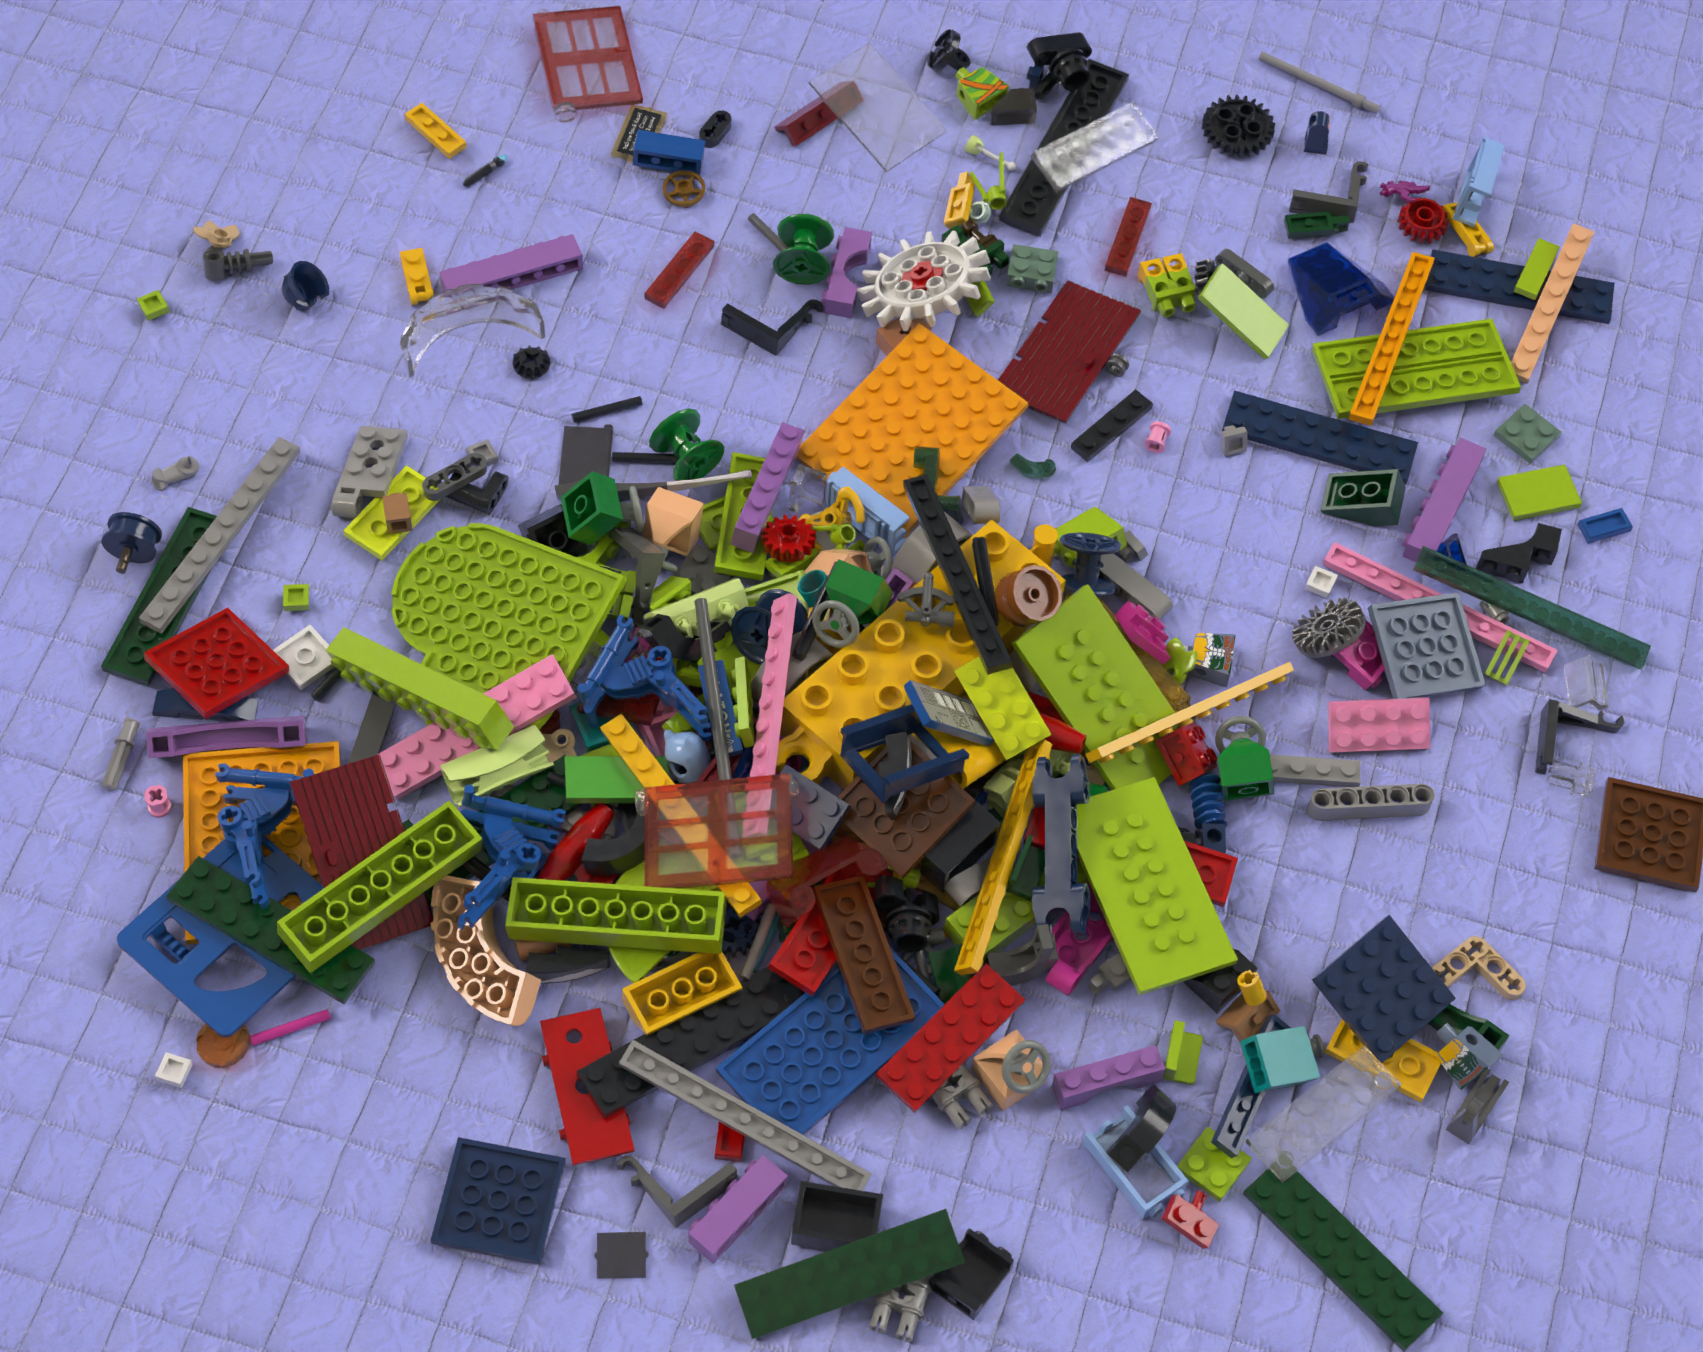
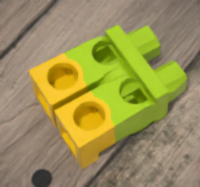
M1182 253L1162 257V261L1160 258L1140 262L1137 277L1140 283L1143 282L1154 311L1159 310L1162 317L1166 318L1175 314L1176 306H1181L1185 313L1195 310V285ZM1176 261V265L1169 266L1170 262ZM1155 266L1153 270H1147L1149 267Z

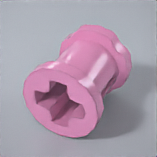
M1155 421L1150 426L1151 433L1149 438L1145 440L1144 446L1151 452L1162 453L1165 449L1166 437L1171 433V428L1166 423Z
M160 785L150 786L146 789L144 796L145 802L148 804L149 813L154 817L166 816L171 810L167 790Z

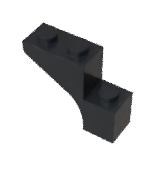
M1538 523L1532 538L1524 543L1483 550L1475 571L1523 583L1529 570L1530 560L1536 561L1539 564L1552 565L1558 552L1562 529Z

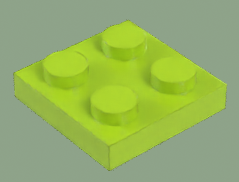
M1207 1126L1177 1167L1188 1180L1221 1202L1249 1165L1252 1158L1241 1150L1238 1156L1234 1158L1227 1156L1211 1143L1215 1131Z

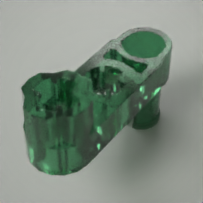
M915 446L914 468L925 469L924 474L928 475L936 493L940 448ZM936 493L943 510L958 512L959 496H944Z

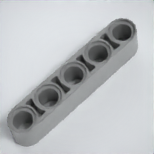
M963 486V507L974 524H987L992 519L994 522L999 523L1000 504L988 486Z
M1114 553L1101 556V562L1104 565L1103 568H1100L1099 577L1105 578L1114 584L1116 591L1113 595L1122 602L1126 603L1129 601L1136 606L1139 604L1148 611L1152 618L1156 616L1159 619L1172 609V601L1165 593Z
M1426 784L1321 788L1312 793L1307 806V813L1312 819L1318 821L1422 816L1428 813L1435 793ZM1417 798H1421L1425 802L1419 801ZM1392 799H1396V800H1398L1400 803H1396V802H1394ZM1367 800L1372 801L1375 804H1370L1367 802ZM1316 803H1321L1324 805V807L1319 806Z

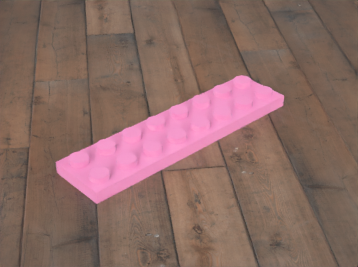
M553 654L484 693V695L497 700L513 724L514 728L508 736L577 698ZM433 722L379 754L392 793L399 800L441 776L440 765L481 747L476 745L472 739H462L452 729L444 730Z

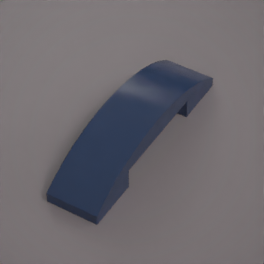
M174 688L157 691L152 711L153 716L178 718L179 713L201 715ZM246 696L212 716L226 717L229 722L255 720L259 702L254 698Z

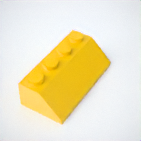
M722 950L721 954L698 952L623 988L622 1002L633 1022L647 1036L742 990V986Z

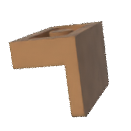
M1266 991V1000L1256 1006L1248 1005L1243 994H1241L1216 1020V1023L1219 1027L1231 1029L1240 1043V1041L1259 1034L1267 1016L1271 1014L1277 1015L1280 1009L1269 991Z

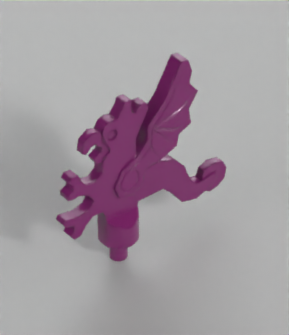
M1402 180L1398 181V184H1394V181L1380 184V188H1383L1380 191L1381 196L1388 197L1397 193L1401 195L1402 200L1407 202H1415V198L1409 197V194H1420L1430 190L1429 185L1416 186L1415 182Z

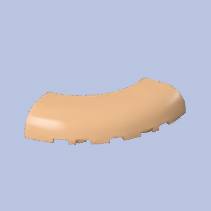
M445 876L434 884L431 900L433 922H431V930L435 934L436 944L434 947L439 963L444 967L447 979L453 988L467 1000L466 1002L484 1015L509 1025H522L531 1015L541 979L518 970L502 952L494 931L493 905L473 928L469 927V923L466 922L464 930L459 929L457 925L458 919L461 914L468 910L463 904L467 893L472 892L480 882Z

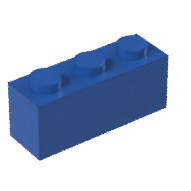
M638 130L633 150V165L671 172L688 170L700 175L704 159L705 140Z

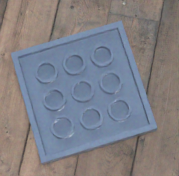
M1459 592L1372 604L1367 608L1393 699L1422 698L1481 689L1486 686Z

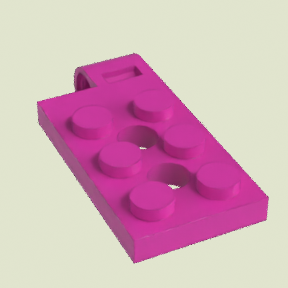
M1087 882L1090 891V913L1098 912L1102 919L1100 921H1092L1088 917L1085 931L1088 938L1086 940L1075 938L1071 928L1070 914L1066 912L1052 928L1059 960L1051 968L1045 982L1066 996L1073 992L1113 938L1089 882Z

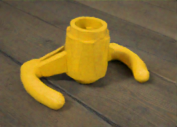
M842 487L838 491L836 502L817 515L802 514L798 520L800 521L805 518L806 525L812 524L813 526L851 525L852 517L850 512L847 511L849 500L854 506L857 523L862 524L865 521V512L862 501L857 493L850 487ZM815 541V549L821 552L822 545Z

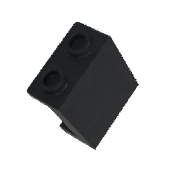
M969 1228L965 1233L964 1239L959 1244L965 1263L933 1274L929 1285L934 1293L972 1320H975L1012 1270L1014 1259L1011 1258L1012 1255L1005 1248H997L991 1244L985 1234L980 1231L974 1232Z

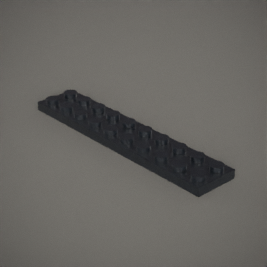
M1088 59V71L1090 73L1088 82L1080 89L1069 92L1010 195L1006 206L1002 209L999 221L1041 237L1128 82V73Z
M766 967L753 974L750 980H742L740 982L742 990L647 1036L643 1034L634 1039V1041L682 1068L692 1071L753 1037L806 992ZM631 1042L579 1069L576 1073V1076L604 1119L659 1089L619 1066V1062Z

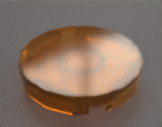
M204 1024L197 1034L196 1049L206 1064L214 1068H226L235 1065L244 1058L250 1047V1033L244 1024L234 1035L224 1038L214 1032L207 1024Z

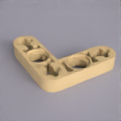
M1478 936L1468 938L1432 967L1439 977L1446 971L1447 974L1443 979V983L1447 988L1473 968L1508 1000L1519 999L1526 987L1524 979L1483 938ZM1471 947L1480 948L1479 952L1475 951L1468 958L1467 954L1469 953ZM1458 959L1462 961L1464 968L1461 970L1454 969L1450 964V960ZM1496 963L1499 965L1501 972L1497 974L1491 973L1487 968V964ZM1504 974H1506V975H1507L1506 979L1503 978V980L1500 981V980L1502 979V977L1504 976ZM1508 985H1517V989H1508Z

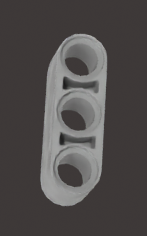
M991 857L955 875L948 881L944 890L960 907L980 893Z

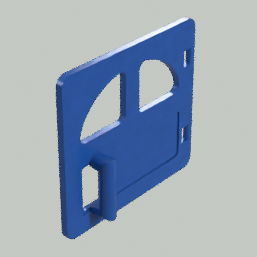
M262 838V845L272 852L267 858L263 856L261 859V871L268 897L280 903L288 895L295 894L303 904L324 889L318 881L268 838ZM225 839L203 857V859L246 883L238 850L229 848ZM176 881L119 932L117 936L118 945L214 1032L224 1038L231 1037L296 976L167 901L166 896L178 882ZM167 919H174L197 939L199 944L190 951L166 929L164 922ZM150 936L175 958L178 963L174 964L146 940L147 937ZM235 945L243 949L267 971L266 976L259 981L234 990L209 991L195 986L196 979Z

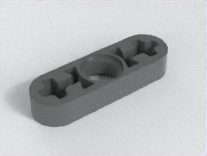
M1223 249L1215 257L1217 266L1223 263L1260 298H1266L1274 290L1273 282L1266 275L1233 251Z
M472 453L430 475L422 483L425 498L431 501L440 500L482 477L487 472L486 458L480 453ZM475 463L476 465H480V467L477 468L476 466H472L471 464ZM452 473H459L462 476L457 481H452L448 478ZM430 486L438 487V490L430 489Z

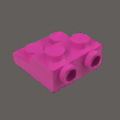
M1127 601L1115 614V617L1133 643L1164 665L1171 658L1165 650L1167 645L1164 642L1169 638L1164 631L1165 624L1156 616L1152 618L1141 605L1138 604L1136 606Z
M1366 620L1365 628L1359 638L1344 650L1333 654L1349 669L1346 674L1364 690L1370 686L1374 689L1384 678L1381 674L1385 670L1373 626Z

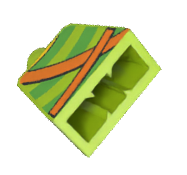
M964 67L957 71L955 75L959 80L957 84V97L974 120L1007 101L1009 85L985 68L980 67L972 73Z

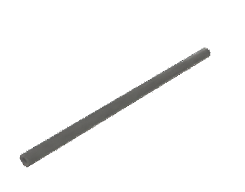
M698 598L694 603L729 855L731 859H739L743 857L708 604L707 599Z

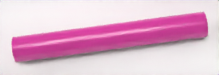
M328 1009L251 1035L252 1045L255 1046L330 1020V1014Z

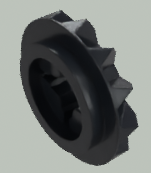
M529 345L525 349L520 348L519 352L514 354L512 364L518 375L534 379L547 373L551 361L547 350L543 351L540 346L534 348ZM527 357L532 360L535 359L536 365L532 362L527 363Z

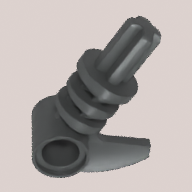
M212 245L203 253L205 277L212 281L225 278L226 270H228L229 274L233 273V269H237L238 273L242 272L241 268H245L247 272H252V267L273 263L271 251L249 253V249H244L241 255L239 251H235L234 256H231V252H227V256H224L223 249L215 248Z

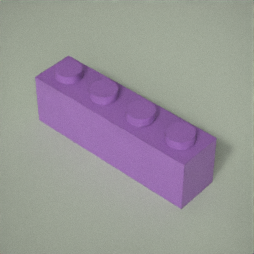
M764 1155L758 1161L755 1159L751 1161L739 1181L734 1179L727 1187V1193L720 1200L718 1198L715 1199L708 1207V1213L702 1219L697 1218L688 1229L689 1243L713 1264L787 1186L788 1175Z

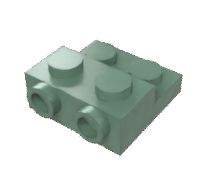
M1013 244L1006 286L1052 293L1059 251Z

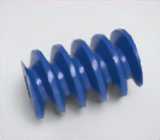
M1216 774L1201 775L1194 778L1189 784L1192 809L1194 810V824L1198 830H1200L1202 823L1225 824V828L1227 826V822L1224 820L1226 813L1223 812L1225 806L1221 802L1223 800V794L1220 793L1222 786L1219 784L1221 779Z

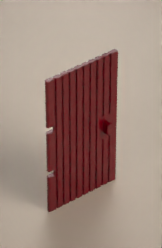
M1067 280L1042 316V319L1047 321V323L1039 321L1016 353V356L1022 359L1019 361L1013 358L998 381L1027 401L1030 409L1037 410L1040 413L1067 423L1111 355H1113L1141 314V310Z
M380 754L289 782L323 888L405 832L398 809L389 812L387 804L395 802ZM425 892L351 945L360 950L431 926L433 916Z

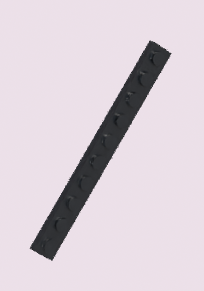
M924 474L903 480L905 492L987 675L1012 668V660L928 475Z

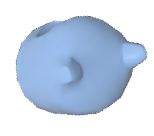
M665 730V758L675 780L680 783L696 782L712 762L703 739L693 732L673 733L671 730ZM682 765L687 770L685 774L678 773Z

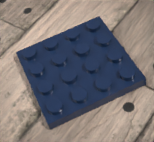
M1390 915L1384 917L1311 979L1378 1064L1388 1059L1456 999Z
M458 1137L432 1232L431 1244L540 1265L566 1158Z

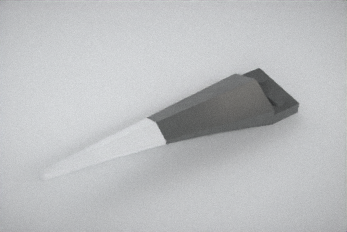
M751 470L693 480L615 484L619 502L630 500V486H635L638 497L643 498L653 496L658 487L674 492L752 477ZM579 481L555 485L557 498L564 495Z

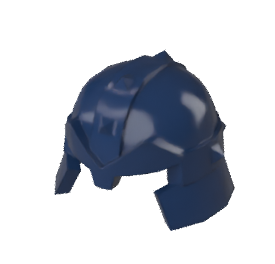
M298 261L294 263L291 270L284 276L282 294L285 300L294 306L296 310L304 311L316 304L318 296L322 299L329 295V284L325 275L317 266L308 261Z

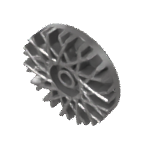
M1344 597L1342 600L1339 598L1338 603L1334 604L1333 600L1330 599L1328 603L1323 602L1325 606L1323 611H1320L1317 605L1314 606V610L1310 609V618L1302 614V619L1298 620L1299 625L1293 626V635H1291L1299 652L1313 658L1326 657L1336 654L1354 643L1362 634L1366 624V617L1356 601L1351 599L1348 602Z

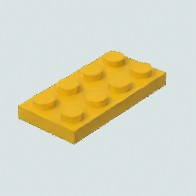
M1341 1019L1325 1050V1053L1420 1103L1424 1099L1441 1065L1437 1058L1438 1052L1411 1038L1383 1063L1378 1064L1343 1019Z

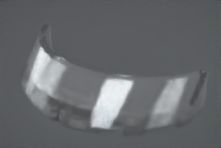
M468 284L442 291L429 298V302L420 310L416 309L401 336L400 346L408 375L412 377L420 358L428 347L444 334L459 327L484 322L503 323L522 328L539 339L545 338V327L538 306L531 299L527 300L511 292L509 288L502 286L493 288L484 287L483 284Z

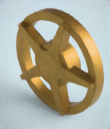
M688 170L676 171L664 180L662 186L663 195L669 203L688 208L700 202L704 197L705 182L695 172ZM679 176H690L688 180L681 179L677 181L674 179ZM694 179L699 181L702 190L693 188L692 182ZM671 181L675 186V190L667 193L666 187ZM691 195H698L696 198L688 201L687 197ZM672 197H681L683 201L675 200Z

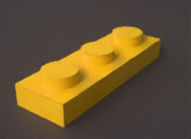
M422 102L404 114L405 120L448 159H451L467 148L466 141Z

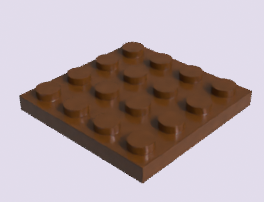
M911 742V767L931 760ZM887 746L869 763L879 776V763L889 761ZM859 776L838 796V798L851 806L842 822L903 879L976 803L949 776L907 790L901 809L896 819L892 820L886 815L885 805Z
M1608 777L1605 782L1594 869L1697 892L1700 884L1703 857V798Z

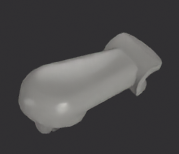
M188 456L179 459L177 463L163 470L157 468L152 472V484L157 490L163 491L170 483L196 475L199 463L196 459Z

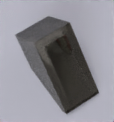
M1034 88L1011 89L992 107L990 125L1035 123L1037 105Z

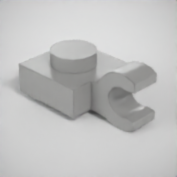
M1119 953L1098 967L1097 972L1099 974L1090 980L1092 984L1088 988L1096 995L1108 985L1113 990H1116L1131 979Z

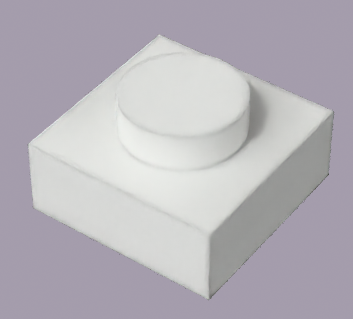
M1315 566L1307 581L1305 590L1328 598L1338 575Z
M166 1052L155 1078L157 1081L182 1088L193 1065L192 1061Z

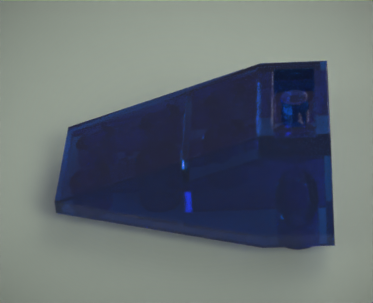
M1328 242L1288 259V265L1304 318L1317 336L1337 328L1340 316L1370 303L1375 310H1379L1392 304L1395 297L1382 281Z

